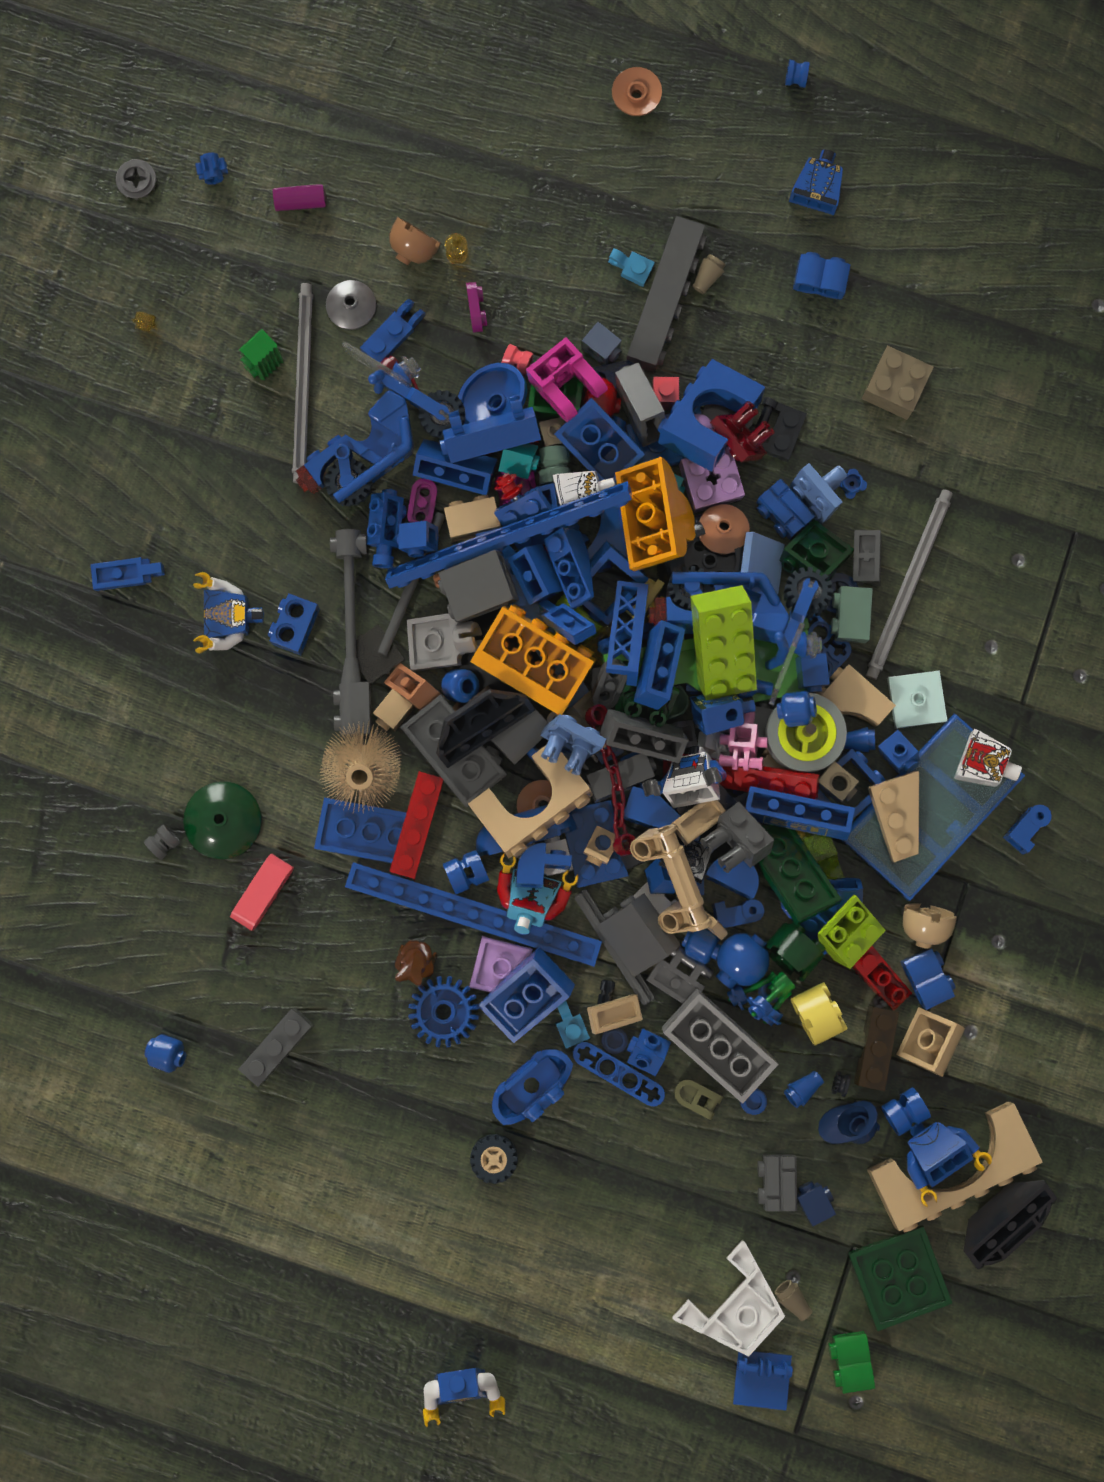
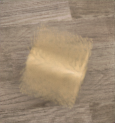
M364 722L362 733L356 735V737V731L352 739L348 732L346 734L349 737L345 741L342 737H340L342 741L337 738L341 742V744L337 742L338 746L335 742L331 741L333 748L331 749L330 747L328 751L325 748L326 757L322 758L323 765H325L323 767L330 769L320 772L329 774L332 777H324L330 781L326 784L334 782L335 786L332 788L340 787L337 791L342 788L344 789L343 792L345 793L342 796L348 800L351 798L350 804L355 790H359L358 812L361 798H366L367 796L366 801L362 800V807L365 806L367 800H369L368 806L371 793L376 798L377 793L381 796V790L387 793L386 791L390 792L384 784L388 783L391 786L394 783L393 781L397 779V776L393 777L396 774L399 775L401 769L399 766L396 768L392 766L401 762L391 760L398 756L391 753L393 751L388 752L395 747L389 748L392 746L389 745L384 748L385 746L383 745L385 743L380 745V738L378 737L377 739L372 736L373 727L367 745H363Z

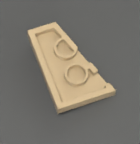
M913 771L868 787L891 862H897L919 854V771Z

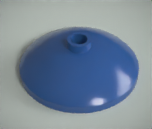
M507 363L490 364L473 373L463 384L458 395L465 408L466 419L464 424L512 412L510 396L519 394L523 408L527 396V384L522 373L516 367Z

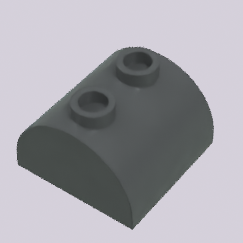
M535 709L534 712L491 739L490 742L513 764H516L543 738L540 735L548 722Z

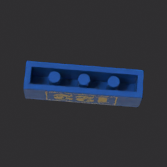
M752 786L749 788L746 810L757 822L846 841L851 832L855 811L854 807Z

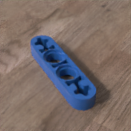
M581 1042L574 1047L573 1058L582 1067L651 1107L658 1106L663 1102L665 1092L663 1087L657 1082L589 1042ZM586 1046L589 1047V1053L596 1057L597 1052L602 1054L597 1060L595 1068L590 1067L593 1063L590 1059L585 1058L583 1061L579 1059L580 1054L577 1052L579 1048L585 1049ZM609 1059L614 1062L615 1069L613 1073L605 1075L600 1071V1063L603 1060ZM627 1073H633L637 1077L638 1082L633 1088H627L622 1083V1079ZM643 1079L648 1081L644 1085L650 1090L654 1087L658 1088L657 1093L660 1095L658 1100L653 1098L651 1101H648V1094L642 1090L640 1095L635 1093L641 1087Z

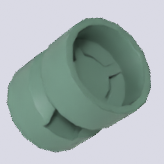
M548 446L537 450V456H540L538 466L542 468L538 472L539 487L554 483L553 475L571 473V469L567 467L570 462V452L566 446Z

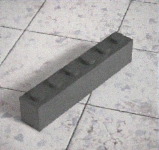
M676 216L627 354V364L634 365L639 363L642 369L654 373L657 365H663L667 353L663 351L665 342H671L675 328L671 327L673 319L678 320L683 305L679 304L681 296L686 297L691 282L687 281L689 273H695L699 259L695 258L697 250H703L707 236L703 235L705 225Z

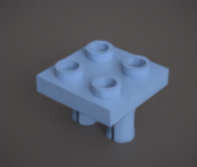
M808 463L800 470L789 485V488L815 515L814 519L822 525L843 503L834 490L839 487L840 482L847 477V474L841 466H836L821 477L811 464Z
M559 714L541 732L540 736L548 740L541 757L545 760L549 757V762L557 763L562 748H565L572 752L564 767L565 770L569 772L573 769L572 774L580 775L585 760L603 748L606 738L600 736V732L594 728L581 726L573 717Z

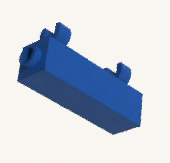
M518 394L509 397L512 412L462 425L459 411L449 412L452 428L442 430L444 439L439 440L443 456L448 455L450 463H455L541 440L533 407L523 409Z

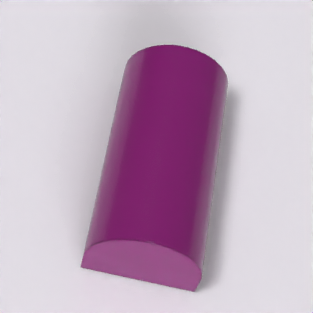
M322 184L272 189L275 211L326 207V192Z

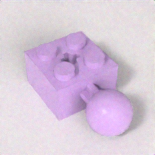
M694 414L699 423L712 431L714 430V427L710 424L711 420L707 416ZM729 446L726 447L724 456L712 472L687 458L681 459L679 468L684 478L683 482L693 513L707 510L715 505L742 500L745 496L737 465L729 452ZM709 475L716 477L715 485L711 481H706Z

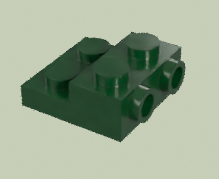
M813 519L783 549L779 561L782 562L784 570L789 573H793L795 570L798 573L799 568L803 567L805 572H807L808 567H813L812 572L816 573L817 569L821 570L820 576L826 573L828 576L827 581H830L835 576L837 569L852 555L854 548Z

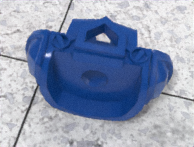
M556 1049L542 1050V1052L538 1051L535 1053L530 1061L525 1062L507 1078V1081L502 1082L497 1087L492 1101V1110L495 1117L503 1125L517 1123L524 1120L525 1117L531 1122L539 1118L545 1109L551 1104L556 1103L564 1095L562 1089L573 1067L569 1057ZM532 1077L538 1080L539 1089L535 1093H528L524 1089L526 1079Z

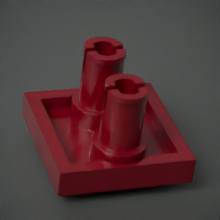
M747 401L735 414L718 415L710 422L714 427V432L728 439L727 445L730 448L729 452L732 457L741 462L760 460L766 455L767 452L761 444L775 433L773 428L768 429L770 425L766 421H763L752 433L746 427V424L755 415L759 414L757 408L752 409L754 405L750 401Z

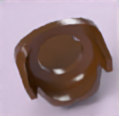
M416 940L408 941L405 945H401L395 961V968L399 971L396 974L395 980L399 982L410 980L415 985L421 986L422 978L433 974L437 952H434L432 955L431 948L427 943Z

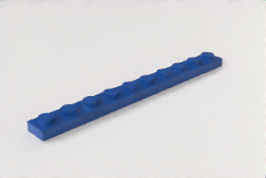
M628 481L393 567L388 569L385 580L389 589L396 586L401 588L410 584L412 580L420 577L421 579L429 578L436 571L449 569L459 565L461 562L474 559L493 550L502 551L507 545L515 542L517 544L524 543L532 536L540 533L541 535L549 534L556 527L564 524L565 526L573 525L583 517L598 516L610 507H622L632 500L631 487Z
M354 862L345 885L346 888L524 945L534 948L540 947L543 951L593 967L602 941L545 923L542 927L531 925L529 934H520L514 930L516 920L508 918L507 911Z

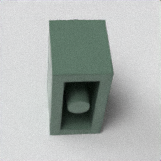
M841 586L837 593L833 594L832 608L836 609V619L832 618L831 634H835L834 641L866 643L870 640L873 588Z

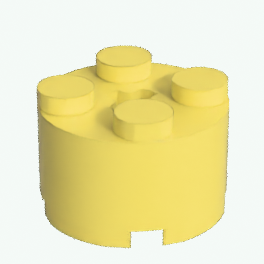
M824 982L790 999L796 1014L799 1015L806 1034L814 1046L847 1030V1026L841 1017L842 1012L836 1001L832 1002L831 994Z

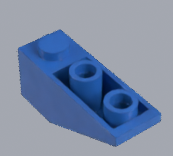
M562 527L545 538L543 542L570 608L575 609L594 597L589 552L579 530Z

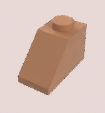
M401 663L398 664L384 682L389 688L394 689L413 704L419 711L441 694L425 679Z

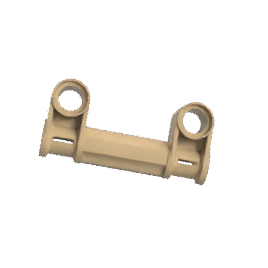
M674 824L646 830L632 841L630 850L632 855L639 861L661 858L664 860L679 901L671 904L658 916L660 928L668 934L687 931L696 932L709 927L712 921L711 918H707L703 907L704 900L701 897L685 855L684 847L678 842L675 834L676 826Z

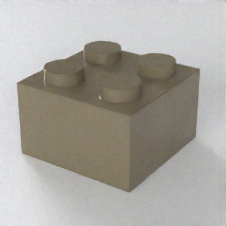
M887 345L861 399L908 420L934 367Z

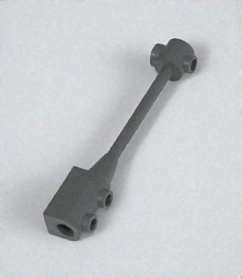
M342 529L335 532L336 537H330L331 553H336V558L344 559L346 658L344 660L341 683L339 684V690H333L334 705H339L340 715L334 716V730L340 731L341 737H343L341 735L343 730L345 734L349 732L350 737H353L356 731V737V735L362 733L364 722V737H366V733L367 737H369L372 730L371 685L369 682H361L358 658H356L354 559H359L362 557V554H367V534H361V531L356 529Z

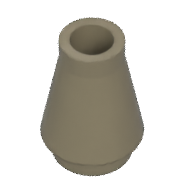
M711 254L706 259L703 258L692 287L701 294H705L724 273L725 263Z
M786 1280L775 1290L777 1302L797 1316L800 1321L806 1320L812 1314V1309L809 1307L797 1283Z

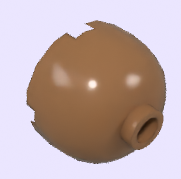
M399 217L396 218L389 235L391 248L398 253L395 258L408 266L410 262L417 264L426 263L433 258L442 244Z

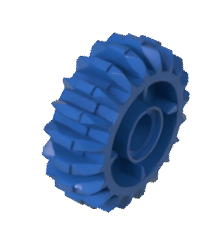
M438 976V985L435 986L433 981L428 979L429 989L426 990L421 985L418 989L423 993L422 996L415 993L412 995L413 999L418 1000V1004H409V1008L416 1009V1013L408 1015L409 1019L417 1018L418 1020L417 1023L411 1025L412 1029L420 1026L422 1030L417 1036L421 1038L425 1033L429 1036L425 1041L427 1044H430L432 1039L436 1038V1047H440L441 1040H445L446 1047H451V1038H454L456 1044H460L461 1039L458 1035L462 1034L465 1038H468L470 1035L465 1030L466 1027L472 1030L476 1028L474 1024L470 1023V1019H479V1015L471 1014L472 1010L479 1009L478 1004H470V1001L476 999V995L473 994L467 997L465 993L471 988L466 986L463 990L459 989L462 984L460 979L456 982L455 986L451 985V976L447 977L446 984H443L442 977ZM446 1004L451 1008V1015L448 1019H441L437 1015L439 1005Z

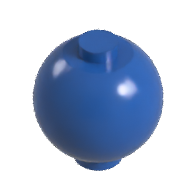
M739 933L728 937L721 944L717 953V965L720 971L716 977L729 989L734 988L735 985L749 986L759 982L769 968V952L764 948L767 943L757 934L750 936L747 933Z

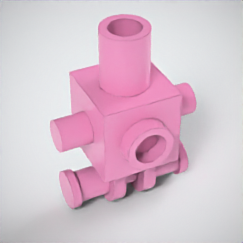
M755 712L743 714V725L730 728V735L720 734V745H728L730 756L720 754L719 763L722 767H732V770H738V766L743 767L744 771H749V768L763 770V757L757 758L758 747H768V738L759 737L758 724H754Z

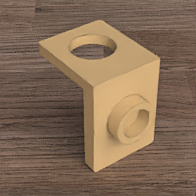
M596 826L583 854L587 855L586 860L599 867L602 863L607 865L614 851L615 834L600 826ZM605 835L610 839L611 844L607 850L602 851L596 847L595 840L598 836Z

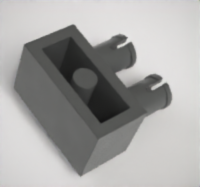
M738 802L719 816L716 829L702 838L700 842L704 849L707 846L709 847L706 849L708 853H712L725 842L733 848L718 858L720 867L726 866L723 870L729 873L743 861L751 868L771 853L774 839L746 808Z

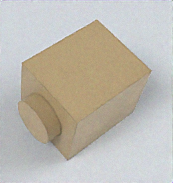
M392 689L373 712L377 717L375 722L384 730L388 731L391 728L393 731H396L412 712L414 706Z

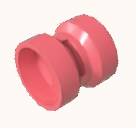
M509 344L501 363H507L516 367L525 377L527 374L526 369L531 365L534 353L527 350L522 352L518 350L517 346Z

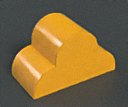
M659 457L615 472L617 485L628 481L632 490V500L620 507L630 570L638 571L683 557L687 551V542L694 540L696 536L695 518L687 498L678 490L675 475L668 462L664 458Z

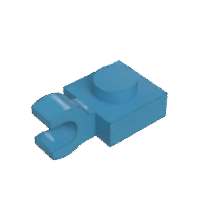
M613 248L608 263L623 269L621 277L644 287L655 263L633 251L630 257H627L623 252Z
M565 1000L557 1007L562 1021L556 1023L565 1048H569L590 1039L580 1013L572 1016Z

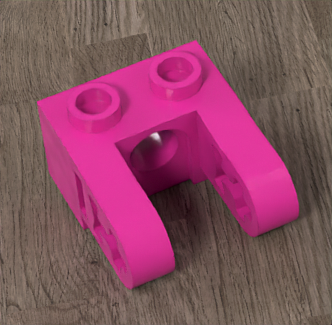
M567 337L526 369L528 380L566 422L574 418L578 412L559 388L574 376L596 398H599L608 390L603 379L587 363L583 355Z

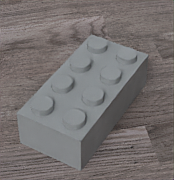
M696 989L662 1026L663 1033L742 1104L779 1065L773 1055L699 989Z

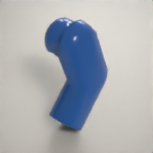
M756 679L757 690L736 695L740 699L753 696L756 693L771 696L773 683Z

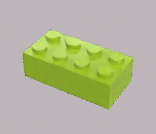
M743 585L690 596L697 679L705 700L757 690L752 605Z

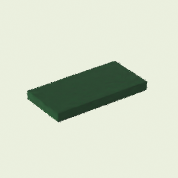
M769 824L761 825L774 839L771 853L756 865L795 924L798 925L840 904L842 901L841 897L798 833L793 829Z

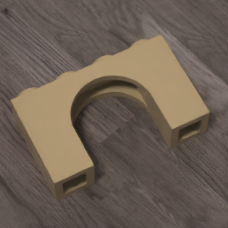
M546 745L531 756L552 786L551 800L540 814L529 818H520L510 814L489 788L468 803L508 858L512 856L517 857L527 849L526 845L534 839L535 841L542 839L548 833L547 829L555 823L557 825L567 820L571 811L587 805L591 800L590 797L593 795L591 789L580 775L572 774L573 769L569 772L565 770L564 767L568 760L562 752L559 754L557 763L549 762V757L546 760L541 757Z

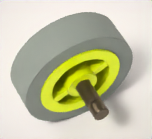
M809 693L810 697H815L817 717L813 718V721L808 725L788 727L784 719L778 718L776 707L767 720L765 737L768 738L767 749L770 755L780 766L787 770L815 773L826 768L839 757L845 746L847 729L842 713L833 702L821 695Z

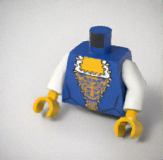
M205 572L195 574V576H200L203 579V584L194 583L193 586L197 589L205 587L208 589L204 590V635H200L193 640L203 643V647L195 649L197 653H202L207 649L210 651L229 650L241 642L244 636L249 635V623L264 622L263 607L249 608V599L243 594L241 589L227 581L213 577L210 578Z
M472 1368L439 1373L434 1377L435 1380L425 1384L423 1417L426 1427H428V1422L431 1420H436L437 1425L440 1424L438 1405L480 1398L489 1399L490 1416L494 1417L495 1410H500L505 1415V1398L500 1396L494 1375L485 1373V1369Z

